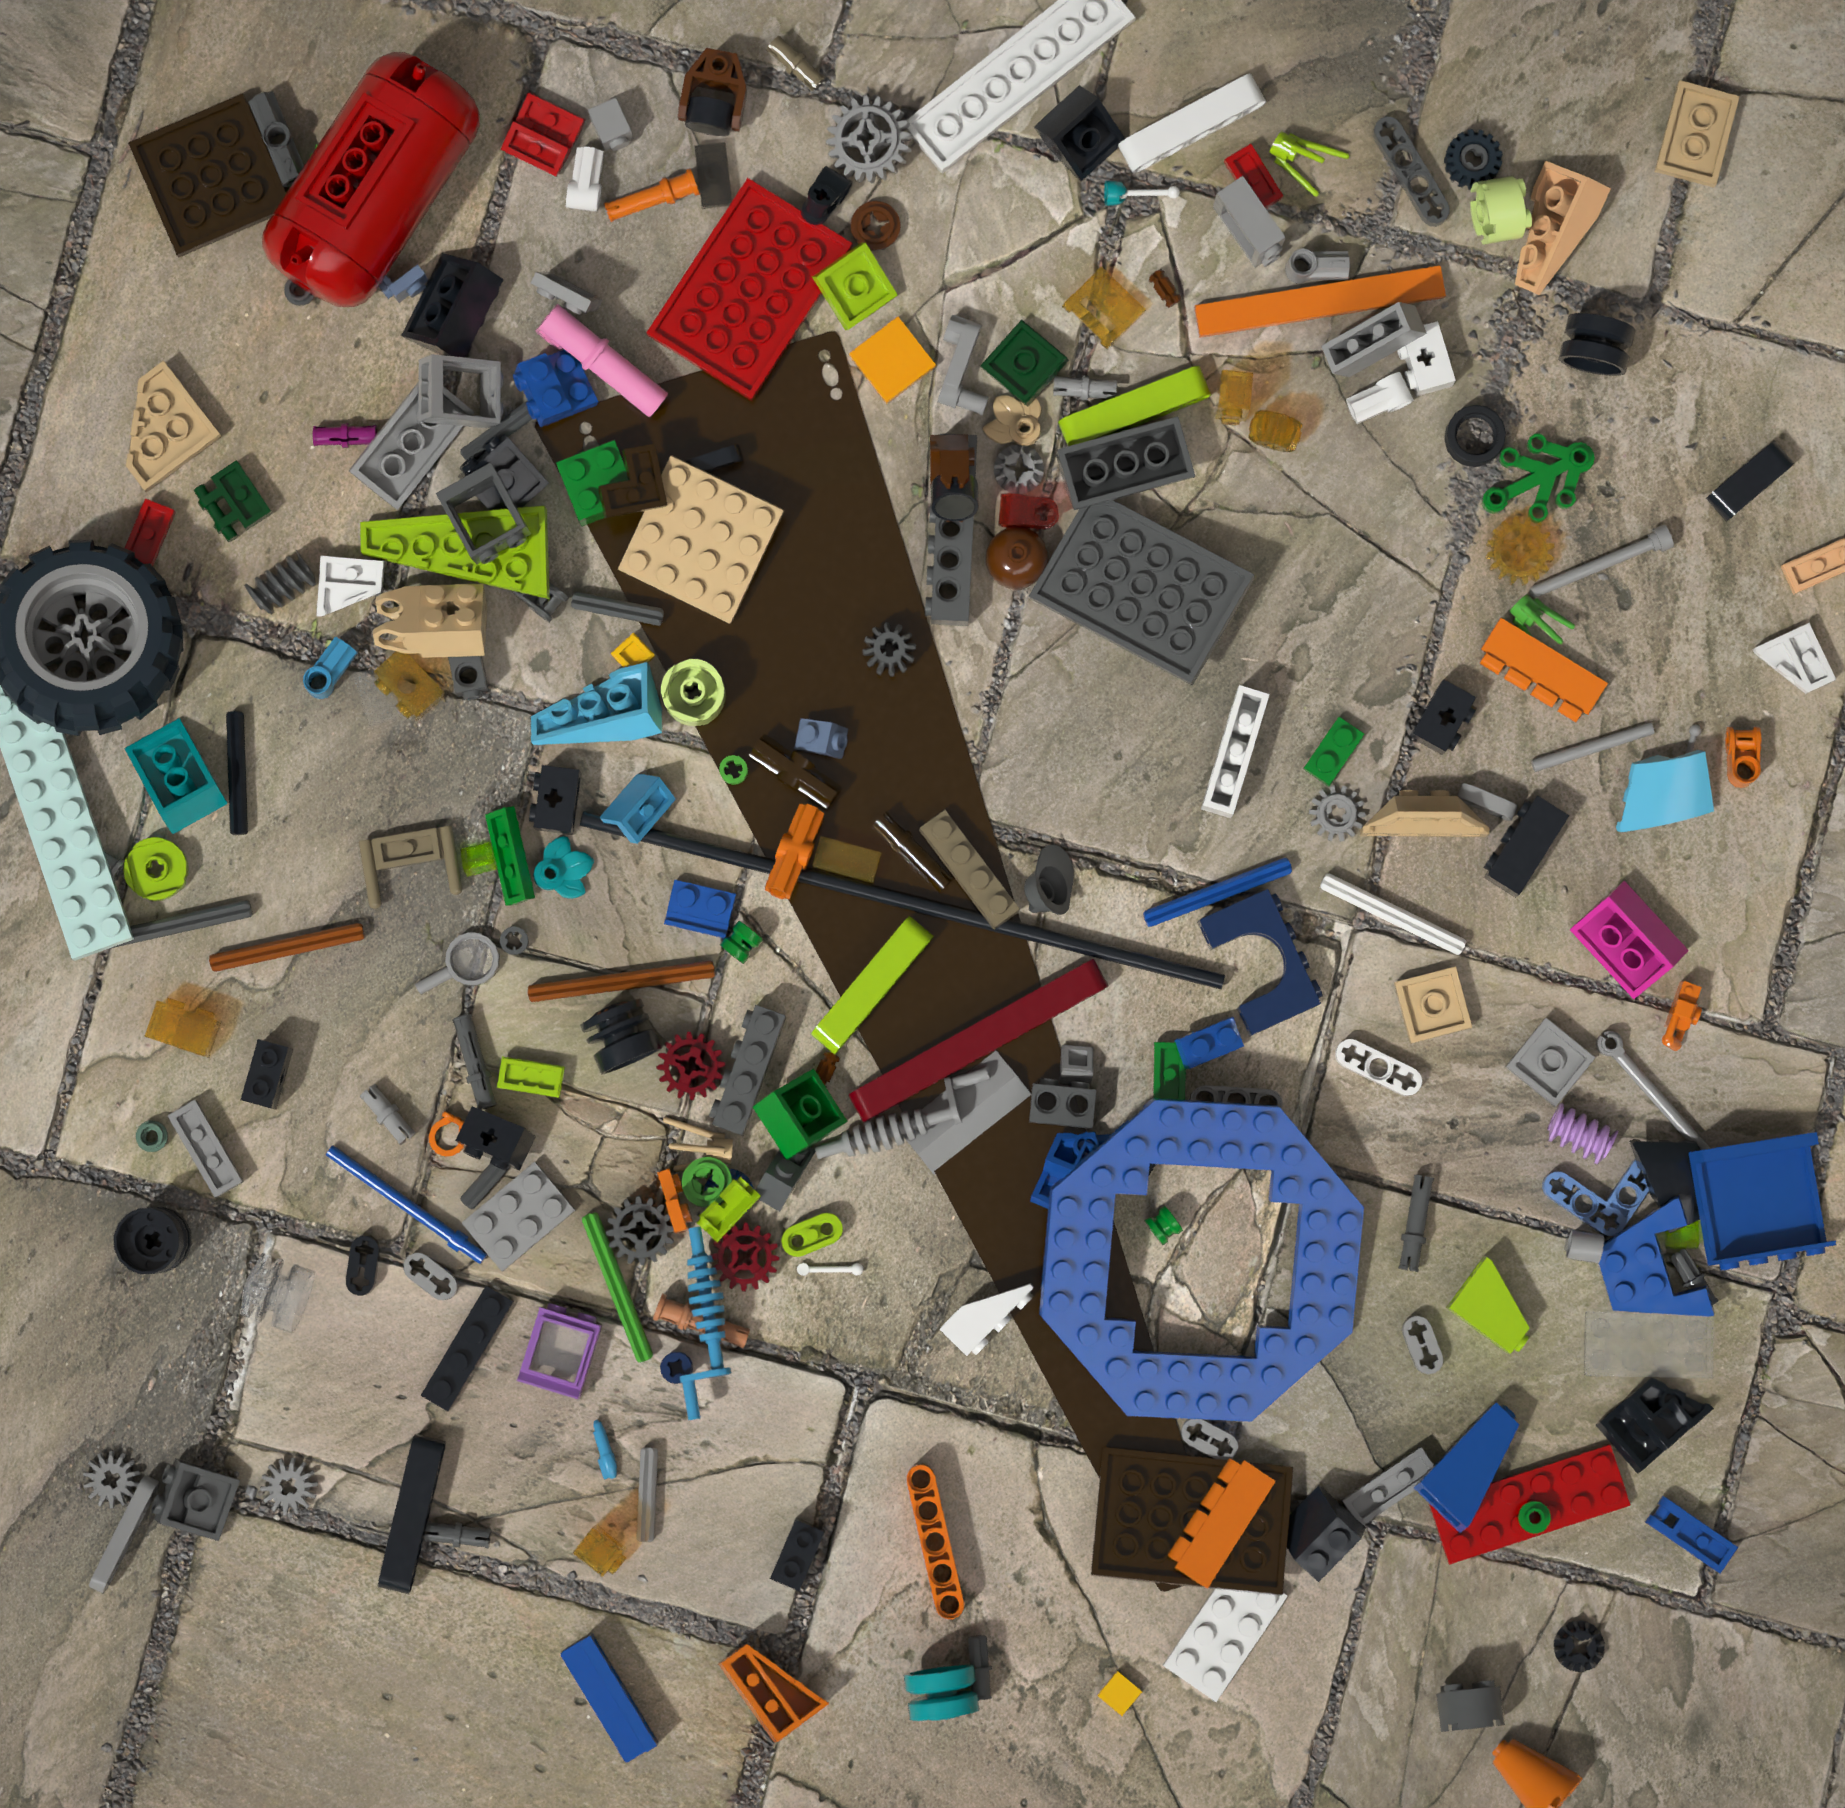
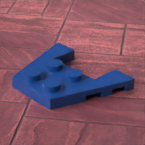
M1680 1195L1673 1197L1662 1207L1653 1210L1645 1218L1604 1242L1599 1266L1613 1311L1714 1316L1715 1311L1707 1285L1674 1293L1656 1233L1687 1226L1688 1222Z

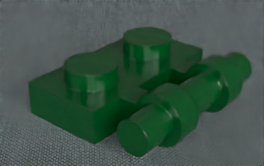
M237 460L210 477L216 485V489L209 492L205 485L202 484L193 490L199 499V506L203 511L209 513L215 522L213 527L218 534H223L227 542H231L238 537V534L232 527L238 521L241 522L246 530H249L273 514ZM223 498H225L233 510L226 516L217 504Z

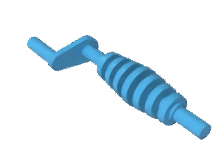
M701 1227L688 1229L693 1255L691 1259H687V1266H695V1271L688 1272V1279L697 1278V1283L688 1285V1292L699 1291V1296L689 1298V1304H701L700 1309L692 1310L693 1317L703 1316V1321L697 1322L695 1325L697 1329H705L706 1334L699 1335L700 1342L705 1341L708 1345L712 1370L679 1376L680 1383L683 1385L688 1421L701 1419L695 1381L732 1374L731 1367L724 1368L720 1345L721 1339L726 1338V1332H718L717 1327L725 1325V1318L716 1319L715 1315L725 1312L724 1305L714 1306L713 1301L724 1299L723 1292L712 1293L711 1291L713 1288L721 1287L720 1280L710 1281L709 1276L717 1274L716 1268L707 1267V1263H712L714 1260L712 1255L707 1256V1253H705Z

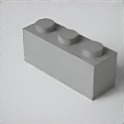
M1397 302L1321 347L1332 374L1351 377L1424 336L1427 332L1416 306Z

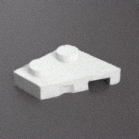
M321 556L316 616H325L382 593L385 561Z
M1810 623L1752 649L1755 655L1805 694L1836 680Z

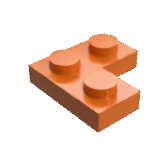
M671 1169L657 1172L674 1232L678 1234L689 1229L688 1223L693 1222L688 1204H681L678 1193L683 1192L678 1173L672 1175Z

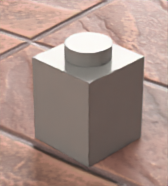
M616 97L588 110L590 120L605 151L612 149V151L620 150L629 144V140L633 139L631 129Z

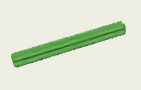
M597 1212L582 1217L584 1228L636 1361L641 1363L653 1357L652 1350L613 1250L609 1246L610 1243Z

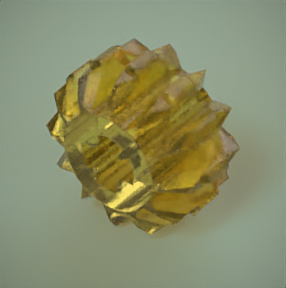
M1259 410L1256 411L1254 418L1251 420L1248 438L1251 442L1264 448L1290 453L1295 451L1297 444L1300 442L1302 424L1294 417H1289L1286 414Z

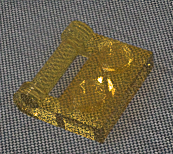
M1102 267L1062 305L1068 313L1072 311L1102 340L1100 344L1106 350L1146 311ZM1087 298L1116 327L1109 331L1081 302Z

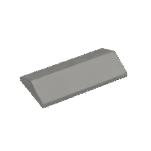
M419 381L349 469V472L367 488L396 510L401 507L463 427L418 422ZM443 386L444 413L473 415L474 411Z
M994 1051L969 1071L972 1072L987 1067L990 1074L989 1080L955 1090L962 1123L955 1124L954 1119L934 1124L927 1128L928 1133L922 1136L919 1129L915 1130L916 1139L911 1141L906 1133L903 1134L906 1141L934 1175L936 1174V1169L1031 1095L997 1051ZM945 1090L922 1109V1113L927 1114L950 1107L947 1091Z

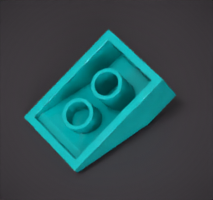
M180 718L124 748L157 811L172 835L228 804Z

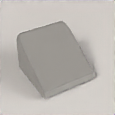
M1062 1045L1059 1082L1070 1085L1071 1081L1085 1082L1091 1085L1093 1077V1047Z

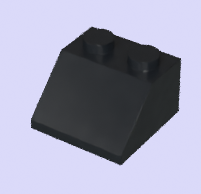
M1080 85L1034 126L1049 150L1081 182L1118 149V144L1125 139L1100 99Z
M1318 1485L1289 1515L1287 1549L1294 1560L1317 1582H1320L1362 1539L1366 1527L1322 1486Z

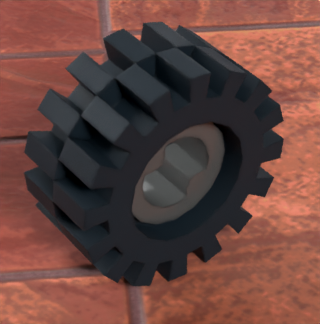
M1469 129L1467 133H1459L1450 142L1444 157L1446 174L1449 173L1451 175L1449 179L1452 182L1457 181V186L1461 188L1468 186V190H1471L1474 182L1494 179L1502 165L1501 158L1503 154L1502 150L1499 151V142H1494L1492 140L1494 136L1490 133L1488 136L1484 135V130L1479 129L1478 132H1474L1473 129ZM1474 152L1475 156H1481L1482 163L1477 167H1473L1472 162L1466 163L1465 155Z

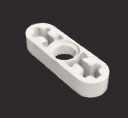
M1344 1040L1335 1050V1058L1342 1067L1400 1095L1410 1096L1421 1088L1422 1078L1416 1069L1357 1040ZM1353 1045L1356 1047L1355 1053L1364 1057L1365 1051L1371 1054L1365 1060L1363 1070L1358 1068V1065L1361 1064L1360 1061L1351 1059L1349 1062H1346L1344 1060L1345 1054L1341 1052L1343 1048L1348 1049ZM1376 1058L1384 1060L1387 1064V1072L1381 1077L1374 1076L1369 1069L1371 1061ZM1394 1065L1399 1067L1396 1074L1406 1076L1410 1073L1413 1075L1411 1080L1415 1082L1414 1087L1409 1086L1404 1090L1401 1088L1402 1082L1395 1078L1392 1079V1084L1386 1082L1393 1072Z

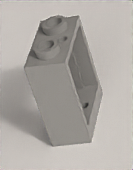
M1241 176L1216 194L1213 209L1254 268L1262 263L1267 267L1280 257L1279 253L1283 250L1282 246L1286 237L1248 182Z
M435 354L419 359L418 422L477 428H490L500 424L504 410L501 402V387L504 380L501 371V361ZM443 370L480 374V416L443 412Z

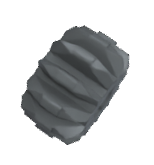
M884 623L885 633L882 634L877 627L872 629L877 639L865 637V643L872 647L863 649V655L873 656L867 662L868 667H873L879 663L877 668L878 675L884 672L885 667H889V676L894 677L895 666H898L900 671L904 673L907 671V668L902 661L914 662V657L906 652L915 651L916 644H905L912 638L910 632L905 633L901 637L899 636L902 632V625L898 624L895 631L890 632V624ZM886 643H893V648L895 646L898 647V650L893 652L892 657H887L886 652L881 653V650L885 649Z

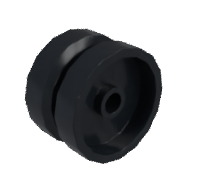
M1589 313L1570 314L1567 319L1565 334L1571 340L1562 343L1558 360L1568 367L1592 374L1605 376L1624 375L1630 358L1624 350L1633 345L1636 329L1624 321L1607 316Z

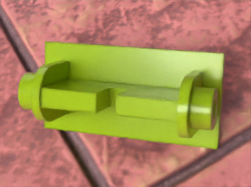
M741 1176L737 1180L733 1179L719 1195L724 1200L723 1203L719 1205L714 1200L702 1214H699L700 1219L696 1223L716 1242L761 1197Z

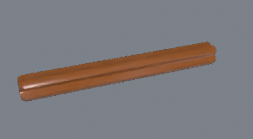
M355 923L212 954L209 956V962L212 971L217 972L360 941L364 939L365 934L362 924Z

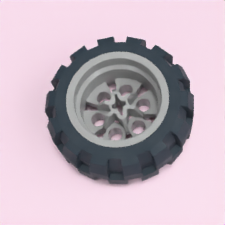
M69 540V547L52 551L49 545L29 555L30 562L21 570L13 568L0 584V686L4 694L11 698L21 713L35 723L40 724L44 722L53 726L56 732L80 736L82 731L98 730L99 735L122 730L121 724L134 717L138 720L144 718L158 706L157 699L161 694L171 689L180 670L178 665L180 654L184 651L183 627L175 597H172L164 578L150 563L143 564L136 559L133 551L113 543L106 548L95 546L93 540ZM86 595L85 611L81 608L78 612L74 597ZM123 608L130 615L129 617L115 624H112V621L115 618V616ZM97 610L107 612L105 619H98L97 621L92 620L91 615ZM65 615L76 617L75 622L71 625H61L59 623L60 619ZM41 620L54 626L56 633L38 630ZM83 629H86L89 634L87 648L84 647L81 640ZM116 634L127 636L126 641L121 645H114L110 642ZM53 643H60L64 646L63 650L58 654H51L47 651ZM115 654H130L126 661L115 656ZM105 662H111L115 665L114 670L107 674L101 673L98 670L100 665ZM62 663L54 673L46 668L52 664ZM72 667H81L83 669L82 675L78 678H70L67 676V672ZM95 671L97 680L88 681V672Z

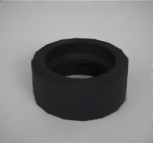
M1471 405L1462 408L1454 414L1446 427L1444 440L1447 451L1455 461L1464 466L1479 467L1487 465L1497 457L1504 446L1506 431L1504 422L1495 411L1487 406ZM1478 418L1490 425L1494 437L1493 443L1488 450L1479 454H1471L1461 448L1457 440V430L1465 420Z

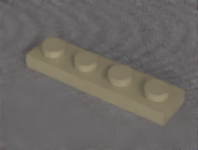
M946 810L920 827L919 831L994 930L1019 913L1020 908Z

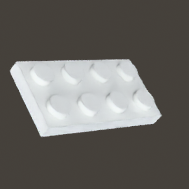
M1214 1589L1163 1666L1217 1702L1288 1596L1285 1593L1282 1596Z

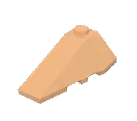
M1545 161L1532 190L1531 200L1534 201L1532 226L1526 228L1529 230L1527 244L1521 249L1515 285L1535 294H1541L1597 220L1611 188L1589 177Z

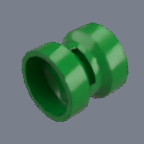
M738 921L733 927L732 935L724 938L719 945L744 964L750 957L749 952L752 948L758 947L763 939L744 923Z

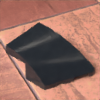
M1639 1139L1630 1140L1637 1166L1643 1171L1651 1198L1656 1201L1658 1208L1668 1203L1673 1197L1680 1195L1688 1222L1687 1225L1700 1220L1688 1153L1701 1150L1695 1141L1680 1140L1679 1142H1671L1669 1140H1659L1658 1142L1641 1141ZM1679 1227V1228H1675V1229H1671V1230H1667V1231H1668L1669 1233H1671V1232H1674V1231H1676V1230H1678V1229H1680V1228H1683V1227Z
M1650 1378L1598 1422L1596 1426L1638 1474L1714 1408L1708 1403L1702 1404L1687 1397L1686 1393L1678 1389L1669 1388L1659 1380Z

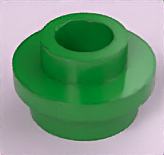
M1527 1502L1519 1510V1524L1529 1533L1543 1532L1550 1524V1512L1540 1502ZM1537 1511L1540 1514V1521L1533 1524L1529 1520V1515Z

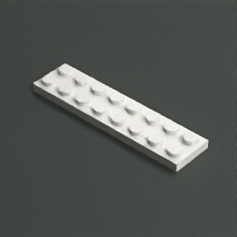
M1122 0L1056 1L908 118L907 121L910 123V126L906 131L913 136L915 142L941 173L945 172L1133 23L1135 16Z

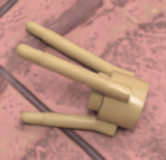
M668 1117L663 1118V1122L713 1139L707 1140V1146L670 1143V1149L706 1153V1157H713L724 1164H731L733 1139H726L725 1133H715ZM690 1163L676 1165L673 1169L675 1172L685 1171Z

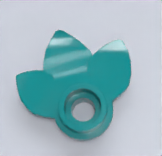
M568 837L556 838L545 847L543 860L536 865L533 872L534 881L540 888L548 891L555 890L564 898L573 899L580 897L586 893L580 879L590 872L594 859L584 852H571ZM545 870H553L555 878L548 879L545 876Z

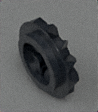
M1569 1622L1562 1626L1555 1636V1656L1559 1663L1570 1671L1585 1672L1596 1668L1597 1664L1604 1657L1605 1641L1600 1630L1589 1622ZM1572 1635L1580 1641L1591 1638L1585 1646L1588 1657L1579 1652L1568 1655L1575 1647L1574 1640L1571 1638Z

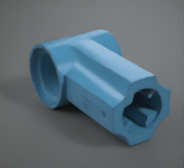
M335 636L315 665L309 668L303 676V683L308 693L316 699L329 697L334 690L335 684L357 656L358 652ZM324 676L327 678V683L322 689L316 690L311 688V682L315 677Z

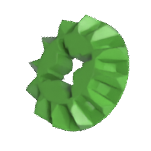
M702 1157L694 1160L685 1169L682 1177V1189L691 1203L698 1207H708L714 1200L718 1204L724 1202L719 1195L732 1182L733 1178L729 1168L722 1161L713 1157ZM712 1173V1180L719 1187H709L704 1192V1186L696 1180V1177L707 1179L709 1174L711 1175Z

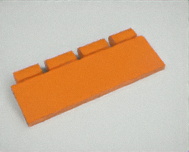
M1501 617L1480 649L1485 652V655L1479 664L1497 675L1504 665L1510 667L1504 676L1505 680L1523 691H1526L1531 681L1536 683L1530 695L1551 708L1558 698L1562 699L1563 702L1557 711L1575 723L1582 713L1589 715L1608 684Z
M1229 1458L1218 1475V1478L1228 1485L1226 1488H1223L1219 1484L1213 1483L1200 1503L1210 1513L1206 1515L1197 1509L1183 1530L1193 1538L1192 1541L1189 1542L1179 1536L1168 1554L1170 1558L1178 1562L1175 1566L1177 1570L1206 1589L1212 1583L1276 1482L1245 1460L1239 1464Z

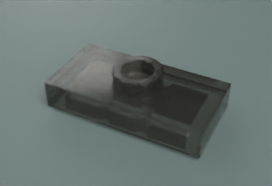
M725 142L694 146L702 209L729 206L732 202Z

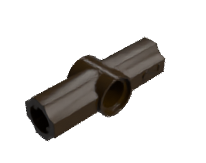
M766 734L762 735L749 754V757L776 775L775 777L796 792H802L825 809L829 808L842 789V786L815 769L816 766L795 751H789Z

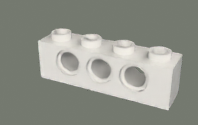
M1241 685L1237 688L1201 806L1202 810L1228 818L1233 816L1270 694Z

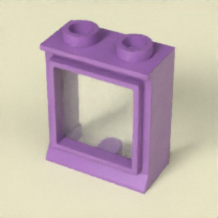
M548 1303L547 1308L539 1307L517 1381L571 1398L580 1399L603 1325L596 1324L597 1317L579 1312L578 1317H573L565 1314L567 1308Z

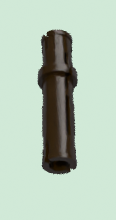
M885 812L872 825L892 845L891 848L904 856L938 892L944 889L953 879L911 837L913 834L909 830L905 831L888 812Z

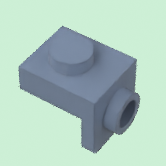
M417 264L394 283L386 275L379 288L388 299L394 296L398 303H400L409 295L412 298L421 293L426 287L425 283L428 281V278Z
M801 718L794 749L842 759L844 749L847 746L848 729L832 722Z

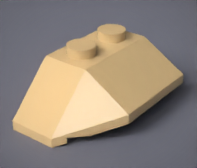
M1401 790L1399 791V796H1394L1360 829V836L1486 837L1489 835V827L1458 796H1450V791L1446 790L1431 791V796H1418V791Z

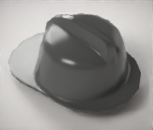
M1047 845L1041 850L1036 870L1025 881L1024 891L1029 901V911L1032 913L1051 911L1061 915L1069 910L1074 870L1068 854L1057 845Z

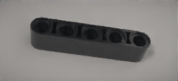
M417 1434L413 1436L378 1581L379 1588L410 1594L426 1532V1524L429 1519L442 1465L446 1441Z

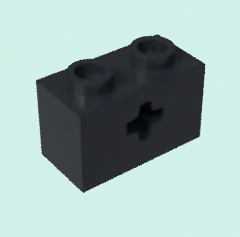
M1443 679L1417 722L1410 738L1441 755L1447 749L1453 751L1462 736L1457 732L1462 722L1467 724L1470 722L1477 707L1472 705L1476 697ZM1447 711L1451 714L1449 720L1453 723L1449 722L1444 726L1440 724L1442 718L1439 715H1443Z
M542 765L541 773H535L533 791H538L537 804L531 803L529 822H534L533 827L535 830L568 835L574 834L582 775L580 770ZM554 792H557L558 796L563 800L562 802H557L555 808H553L550 802L547 801V797H553Z
M260 1039L257 1040L241 1101L274 1110L277 1109L293 1053L292 1048Z
M472 1106L456 1141L465 1147L463 1153L480 1160L482 1156L491 1159V1165L501 1170L507 1171L508 1167L520 1171L536 1136L522 1126Z
M796 1518L770 1579L800 1591L825 1530Z

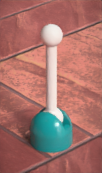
M1105 181L1104 201L1106 206L1119 205L1125 201L1127 196L1168 195L1174 199L1180 194V190L1176 186H1171L1169 189L1127 190L1120 181Z

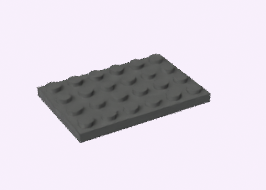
M1111 500L1079 509L1042 575L1032 589L1029 598L1193 686L1255 576L1251 572Z

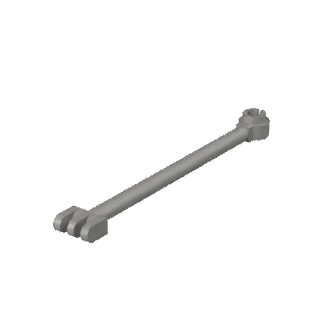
M1614 1031L1602 1033L1606 1038H1613L1615 1040L1616 1046L1614 1049H1608L1605 1045L1606 1039L1598 1036L1596 1047L1600 1054L1611 1056L1616 1060L1687 1141H1695L1701 1150L1711 1149L1622 1048L1623 1041L1621 1036Z

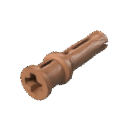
M662 1293L652 1320L658 1321L661 1319L677 1325L680 1330L690 1328L706 1334L705 1329L696 1328L695 1323L703 1321V1316L693 1317L692 1310H695L694 1306L688 1302L682 1304L668 1299L667 1295ZM725 1321V1325L717 1326L718 1332H726V1338L721 1340L744 1348L750 1329Z

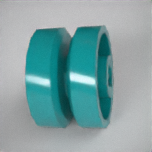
M962 1664L935 1667L904 1674L907 1692L911 1694H927V1696L915 1698L908 1703L910 1720L938 1721L978 1712L980 1710L978 1694L973 1691H957V1689L971 1686L976 1681L974 1665Z

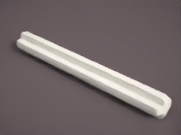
M1327 873L1321 882L1320 888L1456 955L1461 954L1466 945L1464 938L1330 873Z

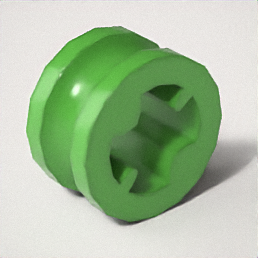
M735 755L728 756L720 763V775L726 783L737 785L746 779L748 768L741 757ZM734 762L736 766L741 765L743 771L738 772L740 776L733 779L731 774L726 775L725 768L729 769L727 764Z

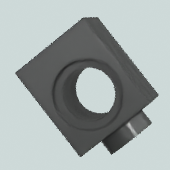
M482 656L448 657L454 690L458 697L463 696L464 700L481 698L482 692L489 691ZM467 669L477 671V679L472 684H464L461 681V675Z

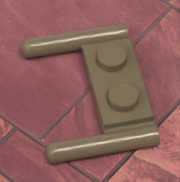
M452 826L359 841L369 907L372 909H377L382 904L376 873L378 870L445 859L450 893L459 895L462 892Z

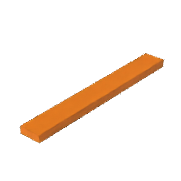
M1440 265L1195 305L1194 309L1199 338L1387 308L1397 302L1411 304L1442 299L1446 297Z

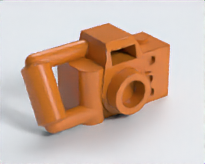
M1686 981L1679 983L1664 1027H1667V1030L1662 1037V1043L1673 1051H1678L1681 1048L1685 1031L1690 1028V1024H1697L1702 1012V1008L1697 1004L1702 987Z

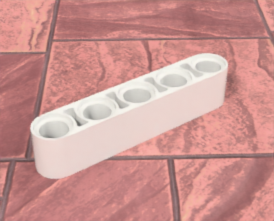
M1247 74L1127 137L1118 144V147L1132 173H1137L1257 110L1266 103V100L1253 76Z

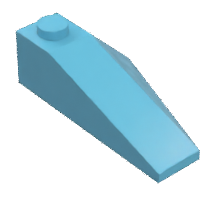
M648 662L617 669L609 674L610 679L595 687L593 684H590L583 688L584 693L571 700L562 699L531 716L532 744L632 741L661 734L662 707Z

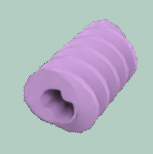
M1561 1102L1548 1125V1141L1552 1142L1557 1136H1560V1147L1563 1148L1570 1141L1572 1142V1153H1575L1581 1147L1584 1148V1159L1595 1153L1594 1164L1597 1165L1606 1158L1619 1131L1617 1130L1609 1136L1610 1127L1608 1125H1604L1598 1131V1120L1593 1119L1586 1125V1114L1583 1113L1575 1119L1576 1110L1574 1108H1570L1564 1114V1104Z

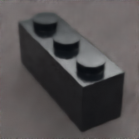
M1538 795L1532 801L1528 799L1524 801L1516 814L1521 819L1515 828L1511 825L1507 828L1500 842L1504 843V846L1499 854L1493 852L1483 867L1488 870L1483 878L1515 898L1521 894L1570 816Z

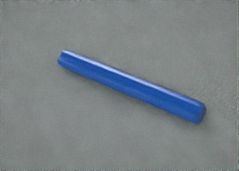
M1288 858L1279 859L1143 912L1144 920L1148 927L1158 925L1292 873V866Z

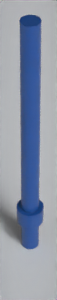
M334 1145L327 1151V1157L448 1242L447 1246L457 1253L459 1251L463 1252L478 1264L484 1261L487 1254L469 1242V1237L459 1230L456 1232Z

